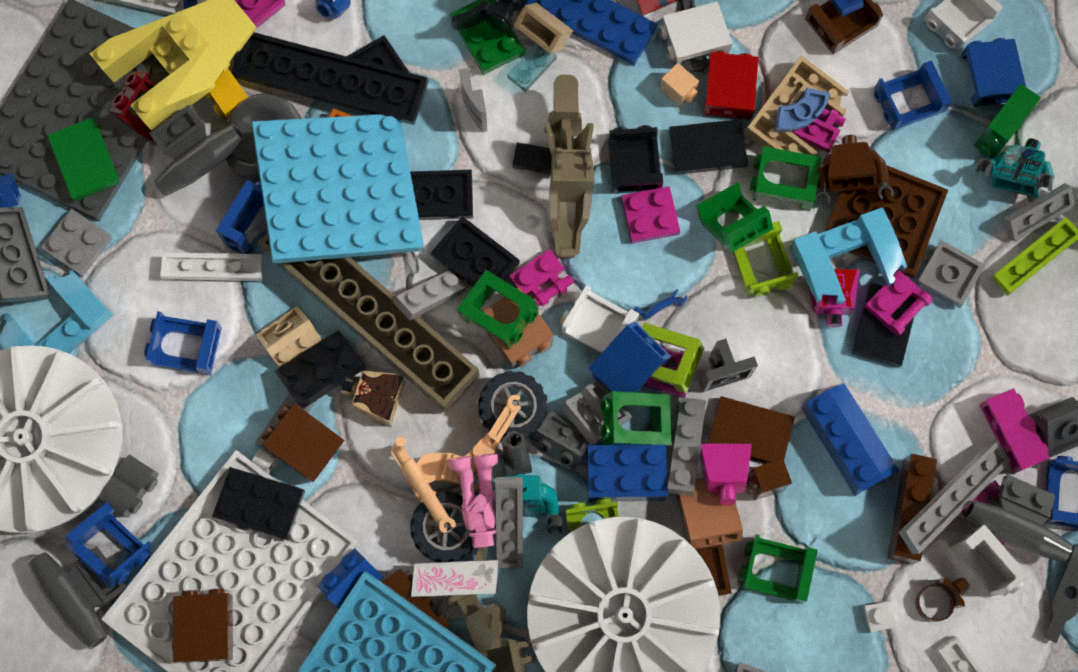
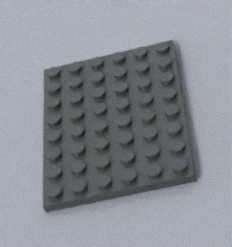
M68 0L0 108V174H13L16 182L100 221L147 143V140L109 112L112 107V101L122 91L126 78L133 71L149 73L148 79L155 85L170 75L154 54H152L114 83L90 55L92 51L108 39L136 28L80 2ZM139 91L133 102L143 96L144 93ZM130 105L128 110L142 121ZM94 117L121 183L74 202L47 135Z

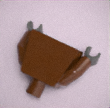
M855 135L844 136L842 144L834 145L831 154L826 155L818 167L819 178L817 188H820V192L815 197V202L818 205L819 198L822 195L827 196V206L831 203V197L827 194V188H829L830 192L878 188L877 183H880V189L877 192L878 198L883 200L881 195L883 189L889 191L890 198L893 196V189L887 184L889 176L885 160L875 150H870L867 142L857 143Z

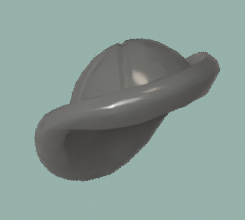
M255 94L244 99L234 108L227 126L231 124L236 125L242 132L245 140L226 159L233 172L244 177L259 178L252 121L301 119L298 111L291 103L275 95Z

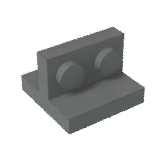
M727 339L716 341L710 353L711 356L708 358L712 370L706 371L700 381L702 392L751 378L758 367L755 356L735 362Z
M1074 397L1028 415L1035 421L1036 431L1046 443L1049 457L1078 446V401Z

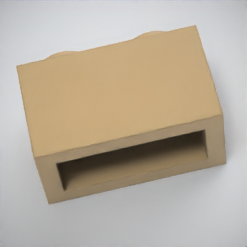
M538 3L525 5L514 23L517 29L550 54L561 51L573 32L571 28Z

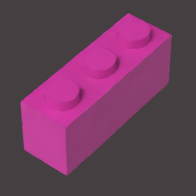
M1014 388L989 398L979 405L996 440L1000 442L1011 461L1009 465L1014 474L1050 458L1046 443L1039 438L1036 432L1035 421L1032 417L1028 416L1024 408V400L1020 394L1016 393Z

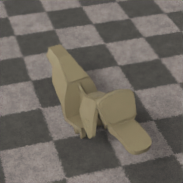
M563 74L554 80V111L549 113L544 129L548 137L552 156L549 209L550 221L554 231L555 252L560 258H574L575 255L580 253L581 233L589 220L592 194L595 186L590 148L594 125L593 123H587L582 131V117L579 112L578 80L573 75Z
M487 547L478 548L475 561H486ZM478 594L447 596L446 603L448 607L459 605L465 614V625L468 628L467 631L475 650L496 664L492 672H526L525 665L533 663L535 657L527 656L525 658L523 650L527 647L531 648L532 644L530 642L500 638L506 616L505 608L494 603L483 608L477 597Z

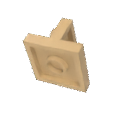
M298 306L255 334L279 368L322 341L310 320Z

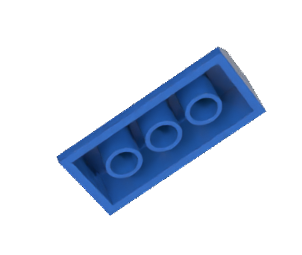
M845 383L823 392L802 406L801 410L855 496L900 471Z

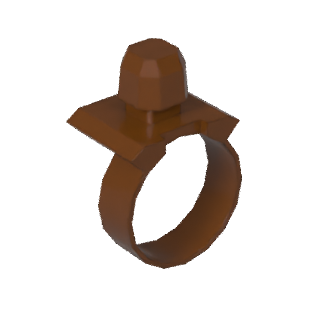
M943 577L936 580V584L922 588L917 593L915 599L919 615L930 622H940L948 619L953 613L954 608L965 607V602L961 596L969 590L970 584L964 577L952 582ZM937 587L943 589L948 594L950 609L943 619L934 620L923 613L920 607V597L926 588Z

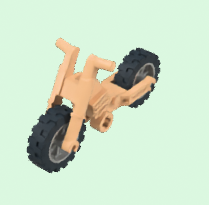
M506 371L494 376L482 389L478 399V415L482 420L483 426L489 431L465 455L472 456L473 476L478 473L474 456L494 454L500 440L507 435V432L517 431L520 434H524V438H527L537 431L544 422L548 410L547 396L543 392L542 385L538 384L531 375L527 376L521 371ZM508 388H518L519 391L517 395L511 396ZM504 390L507 401L497 399V394ZM522 392L527 394L530 401L520 402L519 399ZM494 403L503 405L501 412L498 414L495 413ZM531 405L529 416L520 410L521 407ZM516 414L525 420L520 424L514 425ZM399 436L392 446L391 454L419 500V505L414 510L410 521V535L415 547L423 556L436 562H453L463 558L473 549L472 537L468 536L469 531L466 527L462 538L452 530L455 527L465 526L464 522L455 523L453 520L456 511L463 518L461 508L463 504L462 496L456 492L441 491L436 493L429 485L432 482H443L460 487L459 474L449 468L448 459L461 456L452 453H429L415 463L413 458L411 459L404 449L406 439ZM474 484L475 493L480 492L479 484ZM445 507L453 509L449 516L444 509ZM426 524L435 526L436 532L428 536ZM447 533L453 536L458 543L447 547ZM437 535H443L442 546L435 544L431 539Z

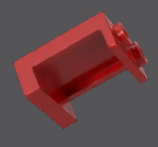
M726 51L710 52L703 115L752 119L755 110L759 57L748 53L737 55L728 54Z

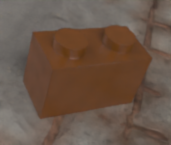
M784 459L754 467L748 473L746 491L749 496L753 495L754 501L783 492L792 484Z

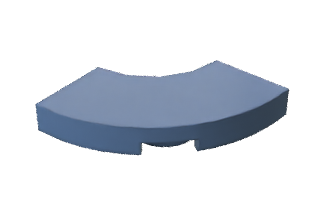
M806 88L802 98L797 103L790 106H779L774 131L792 132L810 125L825 109L830 92Z

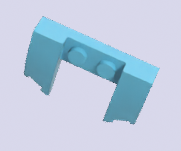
M883 207L860 215L858 220L819 234L813 232L796 238L789 247L817 302L821 301L822 295L835 296L836 304L845 302L844 294L829 258L867 245L888 286L892 285L896 280L893 277L896 270L900 267L904 271L907 267L899 242Z
M70 270V275L56 279L53 275L48 277L47 280L75 313L38 345L9 313H6L3 318L6 323L0 334V344L4 349L11 348L12 346H44L70 354L109 320L113 313L73 270Z

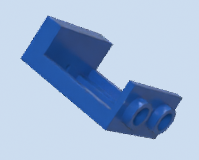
M932 60L923 63L918 71L887 82H884L883 78L879 79L873 91L875 100L881 104L884 110V119L891 125L893 131L946 112L952 103ZM922 84L931 104L899 114L891 95Z
M157 311L156 319L153 318L150 325V332L152 333L150 343L146 344L144 350L146 361L156 367L211 375L222 327L215 320L207 319L206 323L167 317L162 312ZM175 332L203 337L198 360L165 354L161 348L163 338L167 334Z
M1057 456L1056 459L1047 463L1045 491L1054 494L1055 499L1051 517L1045 524L1078 529V513L1058 510L1061 476L1066 471L1073 470L1078 472V462L1073 461V457Z
M106 502L66 535L65 547L111 589L116 583L122 584L130 576L132 569L136 566L141 567L149 560L151 556V543L149 541L146 544L140 542L113 517L114 509ZM102 529L131 555L115 570L107 567L84 545Z

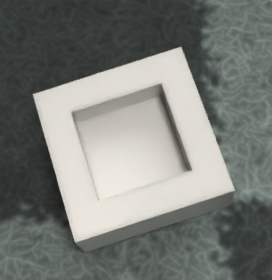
M890 601L863 606L869 633L897 627Z

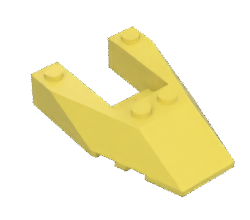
M208 0L112 37L92 51L90 55L115 83L150 55L154 54L170 75L131 104V107L142 121L153 131L187 105L192 106L215 87L214 83L223 71L226 72L230 66L229 62L235 53L241 51L257 27L234 0Z

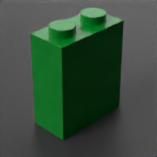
M1020 84L973 146L978 148V151L984 156L990 158L997 156L1041 97L1023 84Z

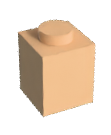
M677 63L661 79L659 89L681 107L686 101L690 103L697 96L699 80Z

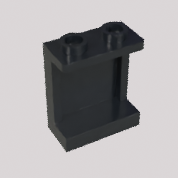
M642 125L634 129L616 127L609 131L608 147L613 194L634 193L662 188L663 173L660 171L657 141L658 127H651L649 125Z

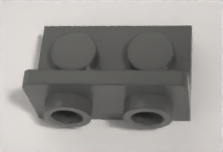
M551 410L536 431L531 443L540 452L551 456L562 465L568 466L573 470L577 468L588 445H590L572 422Z

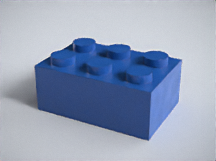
M666 444L588 445V502H596L602 499H611V502L665 501L668 497Z

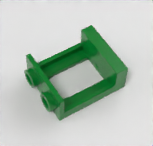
M763 146L761 153L756 154L753 168L757 169L756 177L752 176L749 191H753L752 200L756 201L758 195L801 203L800 209L810 211L815 203L819 178L818 167L821 164L822 157ZM770 162L807 167L804 189L768 181L763 173L764 167Z
M738 182L696 205L701 224L731 253L774 229L770 211L765 206L759 209L754 207L742 195ZM731 211L738 212L743 216V218L725 228L718 222L721 215Z
M486 270L456 310L463 321L468 324L470 322L475 323L503 341L506 348L510 350L513 344H517L521 340L526 326L535 321L539 309L533 298ZM493 291L498 292L519 307V316L514 322L509 324L500 323L480 310Z
M612 391L603 396L600 410L603 414L604 422L601 428V437L604 440V445L666 444V447L672 445L670 395ZM623 406L650 407L651 432L629 431L622 428L617 419L619 409Z
M755 534L751 540L748 539L744 550V555L748 556L746 566L742 565L739 573V581H742L741 588L802 604L807 602L818 550L809 547L802 549L759 538L760 535ZM758 554H768L799 562L795 588L756 577L752 572L755 556Z

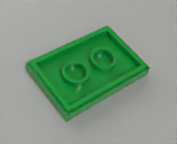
M94 117L47 135L74 202L121 183Z

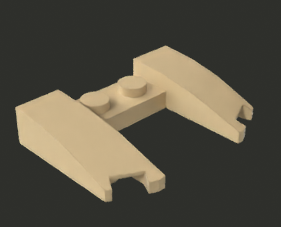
M801 55L743 131V134L761 147L765 146L815 156L817 151L792 132L774 131L778 107L795 104L804 93V90L810 88L830 92L825 108L830 111L832 109L838 111V115L843 117L847 109L840 107L841 96H847L849 91Z

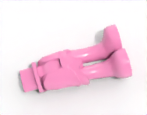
M498 454L474 456L480 487V494L475 497L472 456L448 459L449 468L458 472L461 481L462 515L465 527L469 531L468 536L472 537L473 548L494 546L493 534L496 533L494 528L496 523L495 490L492 492V468L498 464Z

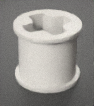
M262 448L254 456L252 463L269 474L279 459L264 450L265 448Z

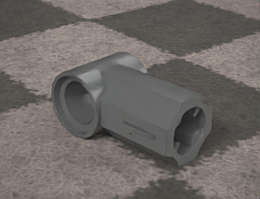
M517 431L507 432V435L502 438L506 476L532 473L524 434H520Z

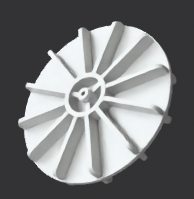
M12 346L0 351V531L13 533L39 532L60 526L87 511V508L98 499L101 491L116 472L115 469L121 453L123 424L121 423L120 412L115 398L105 381L88 364L69 353L55 348Z
M612 517L590 522L577 528L561 539L549 551L539 566L531 585L527 606V623L532 647L545 672H703L712 657L719 635L720 603L710 570L698 552L684 538L669 528L653 521L634 517Z

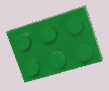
M476 0L450 13V19L457 14L472 10L483 0ZM484 0L494 6L497 4L495 0ZM487 20L470 28L457 30L483 75L525 55V49L514 31L511 34L505 35L491 27Z

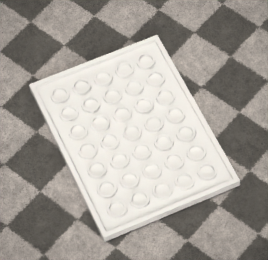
M237 450L101 619L167 672H262L322 593L317 585L322 581L323 577L330 573L346 554L359 545L356 539L304 500L301 502L288 541L213 518L212 515L230 467L277 481ZM209 589H225V593L233 595V660L173 663V596H181V592L187 590H197L198 595L208 594Z

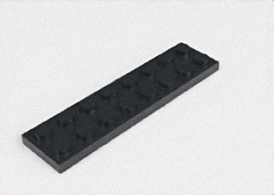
M253 32L238 53L231 72L238 79L373 115L383 114L385 116H392L403 123L415 125L429 83L428 77Z

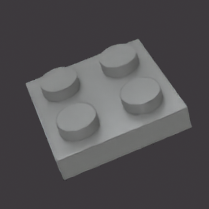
M71 209L40 248L83 277L113 237Z
M941 240L916 284L961 308L985 264Z

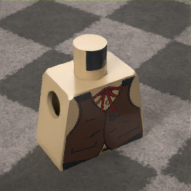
M363 371L359 382L352 380L344 382L341 393L354 397L352 406L356 411L383 424L392 426L406 381L404 375Z

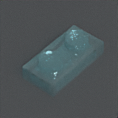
M536 43L510 70L507 78L526 92L557 59V55L555 53H548Z

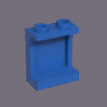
M997 38L990 42L973 41L962 52V59L968 60L975 90L971 97L973 107L1006 103L1020 84L1026 87L1015 38Z
M248 180L245 182L216 229L225 246L239 254H250L252 250L244 234L260 208L264 207L260 182L256 181L255 184Z
M634 321L626 325L592 363L589 369L593 372V377L599 383L605 384L611 390L610 392L636 393L671 356Z

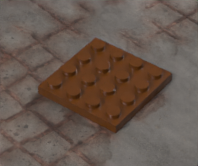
M886 165L889 176L887 184L893 189V196L890 198L889 191L883 189L881 191L883 200H880L877 196L880 183H877L878 188L840 191L825 231L858 220L860 215L883 207L895 232L907 265L904 271L899 267L896 272L900 270L905 276L914 278L921 264L948 189ZM867 245L848 252L876 263Z

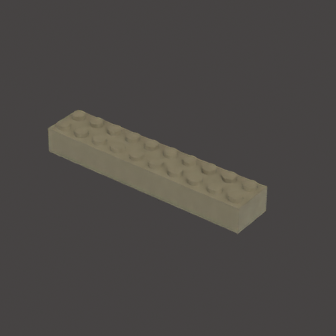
M267 233L258 244L262 251L271 259ZM351 257L276 263L445 413L480 376L479 369L420 317L417 316L408 320L393 303L396 296Z

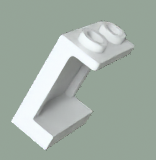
M944 0L936 8L933 7L929 10L924 21L930 30L936 32L944 39L948 47L953 48L958 53L992 23L1004 7L997 0Z
M718 1L665 15L662 18L661 26H659L660 37L666 41L668 46L666 47L668 60L673 61L674 66L677 63L681 64L684 60L710 54V52L726 51L730 54L733 43Z
M586 285L583 291L580 289L577 291L572 300V303L575 305L570 312L568 310L565 311L559 323L562 324V334L600 355L626 325L638 321L639 313L632 309L629 312L593 293L591 287Z
M985 525L967 532L950 547L956 555L972 550L999 581V584L989 592L992 596L1002 594L1004 597L1009 593L1014 594L1024 586L1022 581L1028 574Z

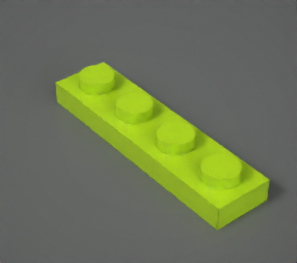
M1065 217L995 273L991 279L1009 296L1078 240V229Z

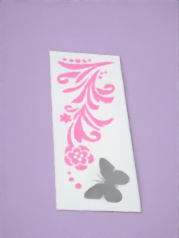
M498 560L414 564L411 597L496 594Z

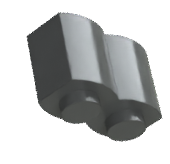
M129 454L103 488L98 498L105 503L107 502L121 514L129 517L131 514H136L143 504L141 500L146 492H151L156 487L159 473Z

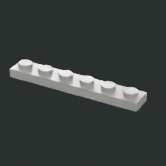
M998 440L990 441L899 531L912 554H920L1011 462Z

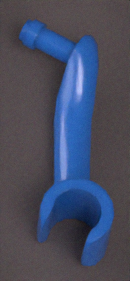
M676 289L671 297L653 305L646 313L638 307H635L634 311L639 313L643 317L642 320L645 321L672 304L675 306L684 305L687 295H685L683 300L676 299L675 296L678 292V289Z

